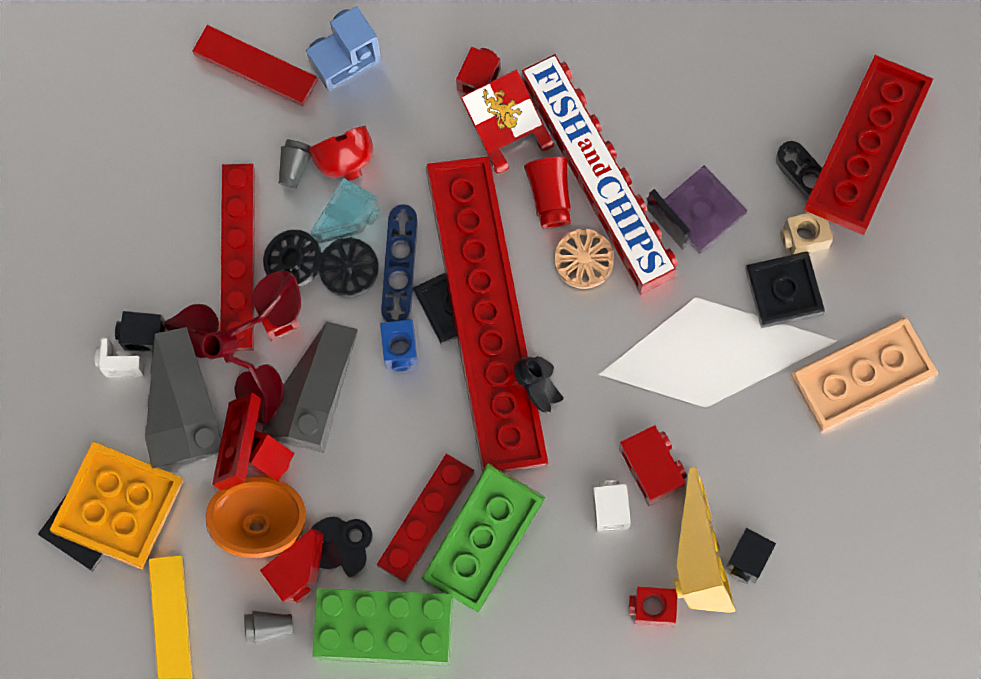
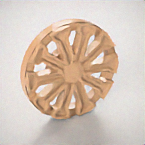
M577 229L568 233L559 241L554 254L555 268L560 278L568 285L580 289L593 288L602 284L610 276L614 266V251L609 240L598 232L591 229ZM580 236H587L585 246H583ZM594 238L600 241L598 244L591 248L592 241ZM573 239L574 242H575L576 248L573 247V246H571V245L568 244L567 242H568L569 240ZM603 248H606L608 251L606 254H596ZM565 250L572 255H561L560 252ZM598 261H607L609 264L604 267ZM561 263H571L566 268H561L560 265ZM593 269L601 273L599 278L595 277ZM576 270V277L573 279L569 278L568 275ZM583 273H587L588 282L582 281Z

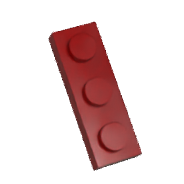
M252 392L230 401L228 404L212 485L221 491L245 482L248 473L250 453L253 447V438L261 398Z

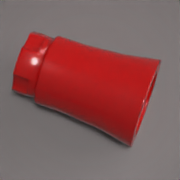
M565 157L542 158L524 165L535 203L536 215L539 217L542 229L563 227L571 223L569 212L571 211L567 179L568 159Z

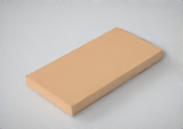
M906 316L792 372L791 377L818 427L823 432L936 376L938 371Z

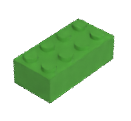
M317 588L312 656L316 660L450 666L452 594Z

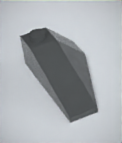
M326 321L283 384L282 403L274 418L268 424L263 425L262 433L268 434L278 442L324 453L358 329Z
M187 327L154 334L150 371L151 384L147 404L148 417L144 436L152 469L219 453L221 438L216 417Z

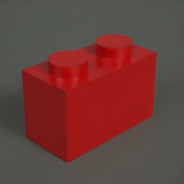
M656 425L621 441L619 444V450L648 506L683 490L686 484L684 479L687 478V473L680 460L674 462L669 452L672 449V445L664 431L659 433Z

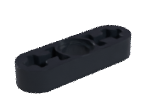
M787 141L778 149L776 164L808 200L813 188H809L803 183V176L808 173H814L819 177L822 167L800 143ZM786 151L789 154L797 153L796 162L802 168L798 175L795 173L798 169L797 164L793 160L788 162L784 160Z

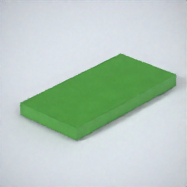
M488 463L421 579L446 594H452L453 598L479 613L546 496Z

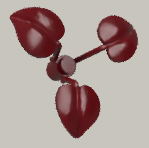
M289 271L274 272L261 279L253 291L252 303L262 313L258 317L228 331H218V317L212 308L205 304H192L164 322L167 331L187 327L197 358L217 359L224 357L226 363L232 362L249 370L238 376L234 387L235 396L237 399L252 392L261 398L258 421L262 425L268 424L274 418L282 403L284 393L283 382L277 370L271 365L264 364L255 369L252 363L234 357L233 354L238 348V339L235 335L265 320L266 317L275 326L289 325L298 317L301 309V295L297 279Z

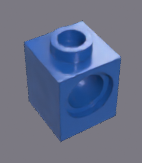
M413 320L380 323L386 369L392 368V371L402 372L412 369L411 366L418 365ZM397 341H404L408 344L407 350L400 354L394 353L391 347Z

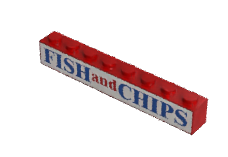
M556 54L523 69L522 80L563 157L568 159V166L640 295L675 278L676 266H678L677 259L670 248L665 250L660 241L663 238L662 233L656 222L650 223L645 214L647 207L641 195H634L629 186L632 184V180L624 167L620 169L616 163V151L609 140L605 142L600 134L602 127L595 114L589 115L585 107L587 101L580 88L575 89L571 83L572 74L566 62L560 63Z

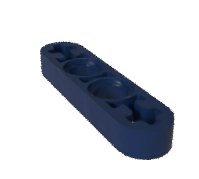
M405 204L395 206L390 211L388 217L381 305L382 317L385 323L410 320L418 220L415 210ZM401 214H407L408 219L412 220L405 224L406 236L400 235L399 221H395V219L401 218ZM404 243L409 246L410 252L405 258L393 256L392 249L396 244ZM395 274H403L407 277L408 282L404 288L394 289L389 284L390 278ZM394 297H400V309L405 313L399 314L398 319L394 320L392 315L387 312L394 309Z

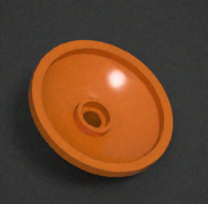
M247 477L245 482L215 493L206 509V527L215 544L230 554L246 558L268 557L286 550L298 540L305 527L306 509L300 495L288 484L268 477Z

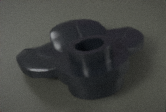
M539 356L521 358L514 365V375L517 382L526 388L529 399L537 409L546 414L550 413L551 405L557 404L564 399L550 379L554 366Z
M333 516L322 519L312 526L311 529L320 530L324 535L320 560L321 569L331 570L342 566L345 574L351 578L364 568L367 561L366 549L371 544L373 538L372 530L365 521L352 519L345 522ZM354 531L362 533V538L358 542H353L350 539V535Z

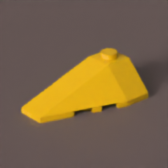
M696 466L691 467L688 474L676 563L679 577L674 578L678 598L684 597L690 609L726 613L734 612L735 607L727 573L723 568L720 556L716 555V552L721 550L714 528L709 525L713 521L703 481Z

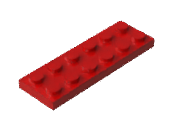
M874 55L808 198L804 211L865 235L933 78Z

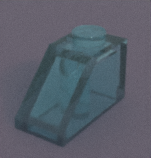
M343 178L310 231L312 237L320 244L362 233L367 225L372 226L379 215L380 209H378L377 196Z

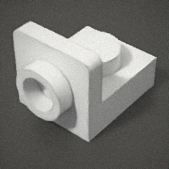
M101 338L100 348L95 349V365L99 367L105 377H144L145 364L139 356L128 351L117 352L116 356H113L112 343L108 338Z

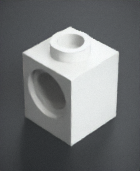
M618 480L599 482V487L593 488L597 532L630 529L631 520L627 484L619 485Z

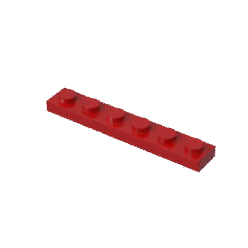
M222 164L220 331H228L254 319V305L251 301L254 291L255 264L254 164ZM253 325L235 335L238 339L236 351H254Z

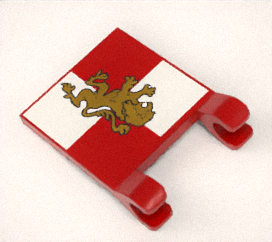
M517 69L460 97L496 173H502L509 169V165L500 148L533 133L541 151H547L554 147V142L546 130Z

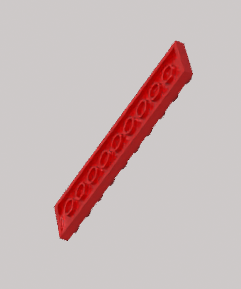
M486 156L429 163L425 169L482 473L488 463L503 472L547 466L549 462L539 411L529 399L526 388L517 382L514 375L515 363L521 358H528L490 158Z

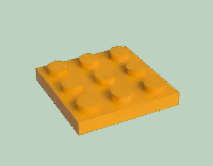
M93 441L51 525L50 531L53 534L142 570L184 480L182 477L160 468L152 469L148 463Z

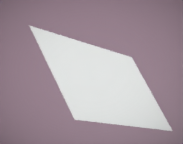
M695 297L598 375L707 408L839 340L786 324L761 328L757 315Z

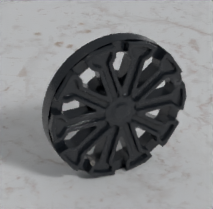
M284 231L275 236L265 249L263 256L265 273L269 275L278 271L292 272L297 279L299 288L303 287L318 274L323 260L321 247L305 231ZM295 236L299 237L296 245H294ZM283 240H286L287 246L285 247L281 246ZM310 241V244L304 247L305 243ZM278 251L279 255L272 256V252ZM315 251L314 256H308L309 254ZM272 264H279L273 269L270 267ZM304 264H313V266L309 269ZM299 270L303 271L306 275L301 278Z
M352 237L340 238L332 242L322 252L323 260L321 267H319V275L324 286L330 292L341 297H356L367 292L374 285L378 277L379 264L374 250L367 243ZM350 244L348 255H346L343 245ZM358 246L362 247L363 250L355 256L356 248ZM334 249H337L341 258L332 254L331 252ZM367 255L372 257L370 261H362ZM330 260L335 264L325 265V261ZM372 268L373 272L368 274L362 269ZM336 272L330 278L325 277L326 273ZM359 277L366 280L367 283L364 286L359 284ZM339 279H342L340 287H334V284ZM352 281L354 288L348 291V282Z

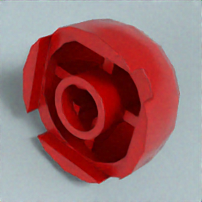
M365 125L346 131L345 134L326 139L310 147L308 150L317 170L324 176L332 179L343 177L346 183L363 176L361 169L370 163L374 147Z

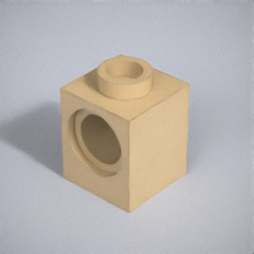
M812 213L787 218L784 229L781 230L782 243L785 249L790 248L791 255L828 249L833 241L828 220ZM799 229H807L812 233L813 238L803 239L798 235L797 231Z

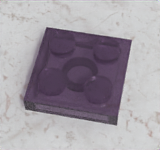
M705 165L664 199L691 230L689 237L691 242L689 244L699 254L745 216L748 211Z

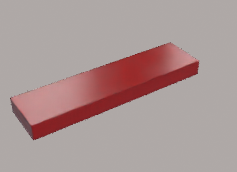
M209 25L205 27L192 50L195 56L301 106H304L318 81L317 76Z

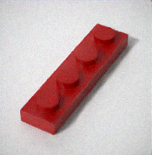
M445 454L376 564L377 567L403 583L407 582L473 476L474 469L449 454Z

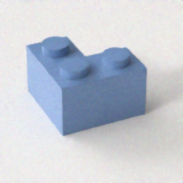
M357 6L351 10L344 9L337 13L333 20L330 21L333 34L327 38L321 37L316 39L306 49L311 66L328 91L381 60L377 35Z

